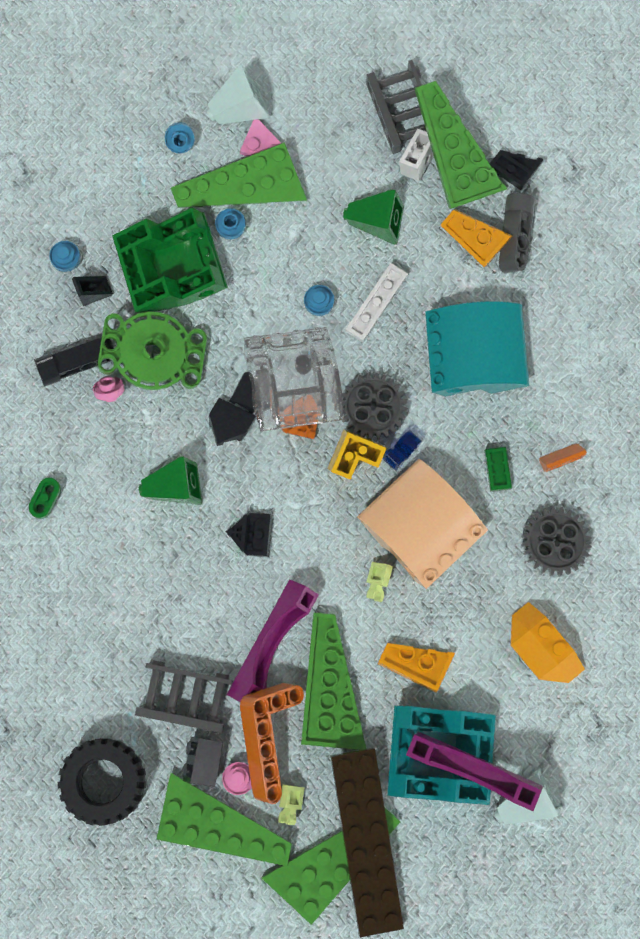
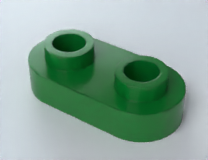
M54 478L43 479L29 503V512L37 519L48 517L59 497L61 486ZM49 486L54 487V490L51 493L47 492V488ZM40 505H44L42 512L37 510Z

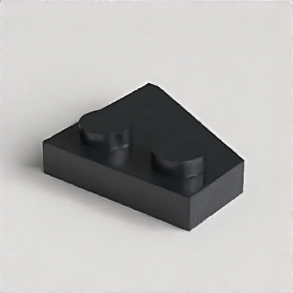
M500 150L489 164L494 168L497 175L519 190H522L541 166L543 159L539 157L537 160L525 158L523 154H512L508 151Z

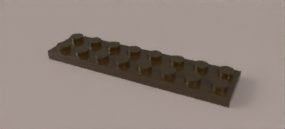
M375 748L330 755L359 937L402 930L404 925Z

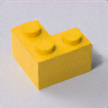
M343 429L327 469L332 473L351 480L359 460L379 468L387 448Z

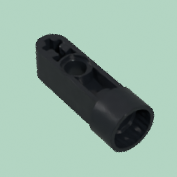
M102 337L55 354L50 353L34 359L44 387L60 382L65 377L98 366ZM111 339L105 341V347L108 349H114ZM104 359V360L101 362V365H102V364H105V363H108V362H110L111 360H110V359Z

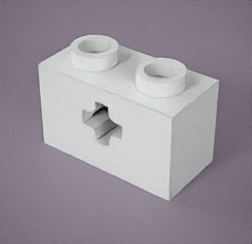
M416 130L399 161L401 174L420 181L434 156L426 131Z

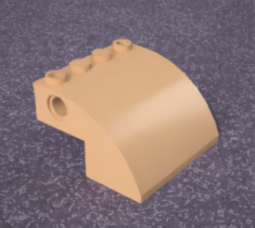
M418 459L357 516L377 542L391 552L413 580L425 589L488 531L465 500L421 459Z

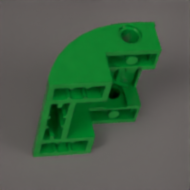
M190 208L159 224L149 219H144L112 235L133 307L137 313L156 312L181 307L228 288L205 212Z

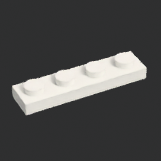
M390 263L345 332L363 343L407 278L408 273Z

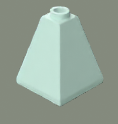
M242 65L233 72L208 103L210 109L207 110L210 119L212 121L216 120L219 124L267 119L270 117L258 85Z
M540 769L528 778L544 786L534 811L505 799L497 806V810L494 811L499 823L504 822L506 825L559 816L560 807Z

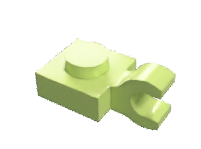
M376 562L371 563L366 583L370 584L367 598L374 599L377 602L383 601L384 591L382 587H388L393 566Z
M282 785L279 807L284 809L279 814V823L295 825L296 809H302L305 787Z

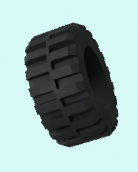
M103 738L88 740L79 747H75L71 751L72 753L66 756L63 761L65 764L63 768H60L58 774L61 775L60 782H58V789L60 788L61 795L59 796L61 802H65L66 810L69 813H73L75 815L74 818L77 820H82L89 825L104 826L113 824L128 817L138 807L139 802L142 801L143 791L146 788L147 782L145 781V768L141 764L142 760L134 753L135 751L131 747L126 746L125 743ZM99 760H107L114 763L120 769L123 776L121 792L114 800L107 803H97L89 799L82 786L85 770L89 765Z

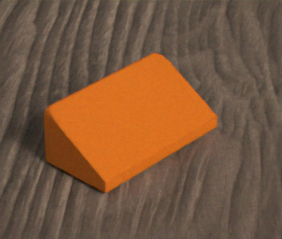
M576 443L539 458L544 472H548L582 459L587 452Z

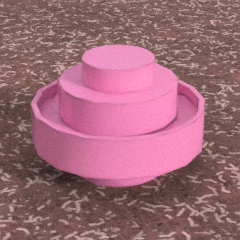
M108 376L94 384L93 393L96 399L113 402L123 394L125 387L120 378Z
M235 762L225 768L222 782L228 792L233 795H242L252 789L249 765L244 762Z

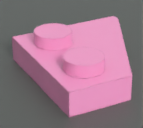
M255 119L240 149V154L249 157L279 145L281 142L259 119Z

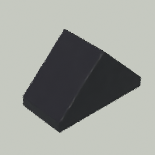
M106 276L72 278L83 306L113 295Z

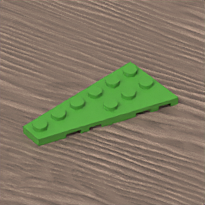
M433 81L415 87L414 89L449 209L506 190V186L498 178L496 171L485 158V154L469 130L461 122L459 115L455 113L449 104V100L437 82Z
M285 142L170 188L178 208L307 201Z
M313 612L301 745L364 750L367 748L335 614Z
M170 772L157 840L288 866L292 847L291 842Z
M385 808L390 835L400 821ZM342 831L289 861L288 866L282 865L262 877L273 890L311 925L350 881Z

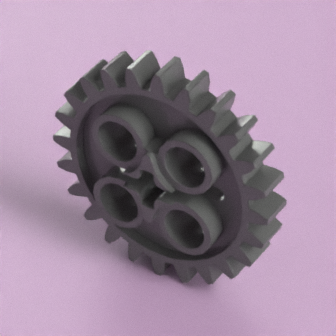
M367 373L366 379L359 375L358 383L351 380L352 388L345 386L347 393L341 394V398L345 401H339V406L345 407L339 411L341 415H346L342 418V422H349L346 429L348 430L353 427L354 434L360 432L361 437L368 435L369 440L376 436L378 441H380L382 434L388 438V431L395 434L396 429L394 426L401 428L402 424L399 420H405L406 416L402 413L408 410L407 407L402 406L407 404V399H401L405 392H398L400 384L393 386V378L387 382L386 375L384 374L379 379L378 373H375L374 378H371L370 374ZM360 392H367L370 397L363 400L359 398L358 394ZM381 394H388L390 400L387 402L381 401L379 396ZM371 403H375L376 408L374 411L371 410ZM385 407H392V410H388ZM365 412L368 417L365 420H359L356 414ZM385 414L389 419L386 422H380L377 416Z
M551 507L550 513H548L544 508L542 516L538 512L535 513L536 520L530 518L528 522L531 526L523 528L528 532V534L521 535L523 539L527 540L521 544L522 547H527L523 555L530 554L531 557L527 562L535 561L534 569L541 566L542 574L549 570V576H553L554 572L557 571L558 576L561 577L564 570L569 575L571 574L570 567L575 571L578 570L577 563L580 565L585 563L582 557H589L585 550L591 549L592 546L586 544V542L590 541L592 537L585 534L590 529L582 528L585 520L578 522L579 514L572 517V510L565 514L563 507L558 512H556L554 507ZM544 524L550 525L552 534H545L542 526ZM565 528L573 531V538H567L564 535ZM538 537H541V538H544V539H547V540H553L555 537H557V538H558L557 540H558L559 542H565V543L572 542V543H575V546H571V545H568V544H565V543H560L558 546H555V542H553V541H539V540H538ZM541 545L547 546L549 555H542L539 547ZM561 549H567L570 552V559H564L561 556Z

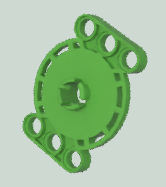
M148 311L138 313L125 322L120 315L112 313L106 317L104 322L98 369L105 375L112 374L118 369L119 373L129 383L145 390L165 389L176 384L179 380L185 388L194 389L201 380L207 335L201 329H193L188 334L179 321L160 312ZM146 316L145 320L134 322V320ZM151 316L165 318V320L151 319ZM110 319H117L120 326L117 329H111L108 326V321ZM168 321L174 323L179 328V330L177 331V329L171 324H169ZM193 334H200L203 338L202 343H193L191 336ZM113 339L116 341L117 346L114 349H108L105 347V341ZM148 345H155L159 348L160 354L150 358L146 347ZM190 354H197L200 358L199 363H190L188 356ZM104 359H110L113 362V367L106 370L102 367L101 362ZM126 373H128L131 377H133V378L136 379L137 381H134L133 379L129 378V376H128ZM187 374H194L197 378L196 383L188 384L185 376ZM168 380L172 381L168 384L159 386V383H164ZM142 382L146 384H154V386H147L140 383Z

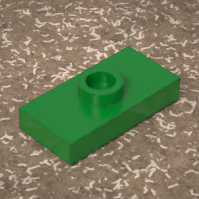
M506 447L485 449L490 492L511 490L512 485Z

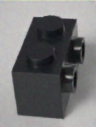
M191 737L186 746L187 761L182 768L183 781L215 787L223 742Z

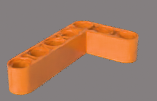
M281 683L248 694L241 699L240 711L251 786L256 800L276 804L281 799L282 789L271 714L296 706L302 702L304 691L298 685Z

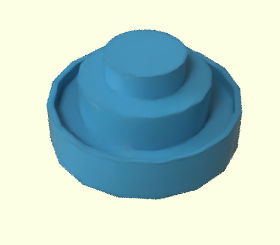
M182 122L173 123L165 131V144L172 152L178 154L185 153L192 148L195 141L194 132L187 124Z
M228 208L217 215L215 226L217 233L221 237L233 240L243 234L246 222L240 211Z
M69 241L56 243L49 253L53 267L62 272L74 270L81 260L77 246Z
M312 286L305 293L304 306L310 314L324 316L334 306V295L326 286Z

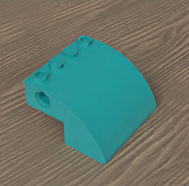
M499 301L471 302L425 311L432 393L446 397L483 390L493 394L530 386L521 304Z
M394 706L387 796L490 805V789L457 774L422 763L406 756L414 734L419 731L493 764L496 715L414 706Z

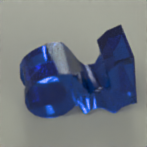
M409 430L397 441L394 449L390 448L384 453L382 459L397 471L423 441Z

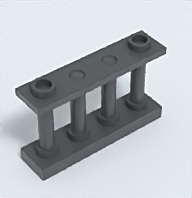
M413 60L408 61L406 72L380 80V78H376L374 72L366 74V85L392 154L399 153L403 141L412 139L417 129L426 131L425 126L403 133L397 132L395 128L396 123L422 115L420 107L397 115L390 114L388 110L390 105L417 97L415 89L390 97L383 96L381 91L384 87L411 79L414 88L421 86V73L419 67L414 65Z
M152 660V664L146 663V668L153 669L146 702L145 704L143 703L142 708L136 707L135 716L223 733L224 724H220L218 717L225 684L232 685L233 680H229V675L216 673V677L169 668L165 667V662ZM161 671L174 674L167 708H164V712L156 711V706H154ZM182 676L195 678L189 711L186 712L185 716L176 715L177 710H175ZM204 680L217 682L210 717L207 716V721L198 719L199 715L197 714Z

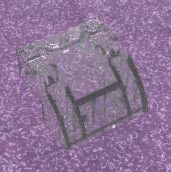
M327 327L294 330L293 332L273 333L262 336L254 335L244 338V358L252 383V404L260 432L344 420L339 370Z

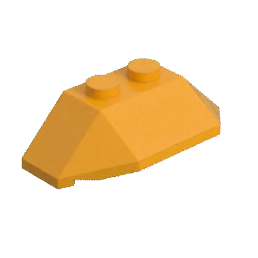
M526 603L512 615L510 646L538 680L569 683L585 670L574 649L548 618L531 603Z

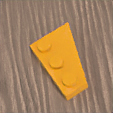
M456 209L452 210L440 225L483 267H486L513 237V235Z
M387 643L377 664L437 693L455 653Z

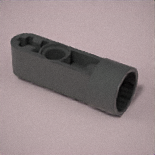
M512 193L506 197L503 231L513 235V237L500 250L499 268L505 274L523 271L527 265L535 198L528 194Z

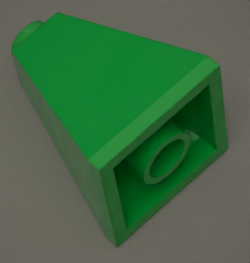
M388 190L348 203V208H344L343 218L347 220L349 225L397 245L404 205L396 190Z
M182 456L141 480V484H139L141 497L152 500L201 505L202 496L197 463Z

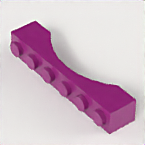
M289 579L226 695L241 702L244 696L267 688L268 670L278 645L287 632L299 620L310 613L319 594L307 586Z
M419 731L414 734L406 756L422 763L449 771L478 783L531 811H534L544 787Z

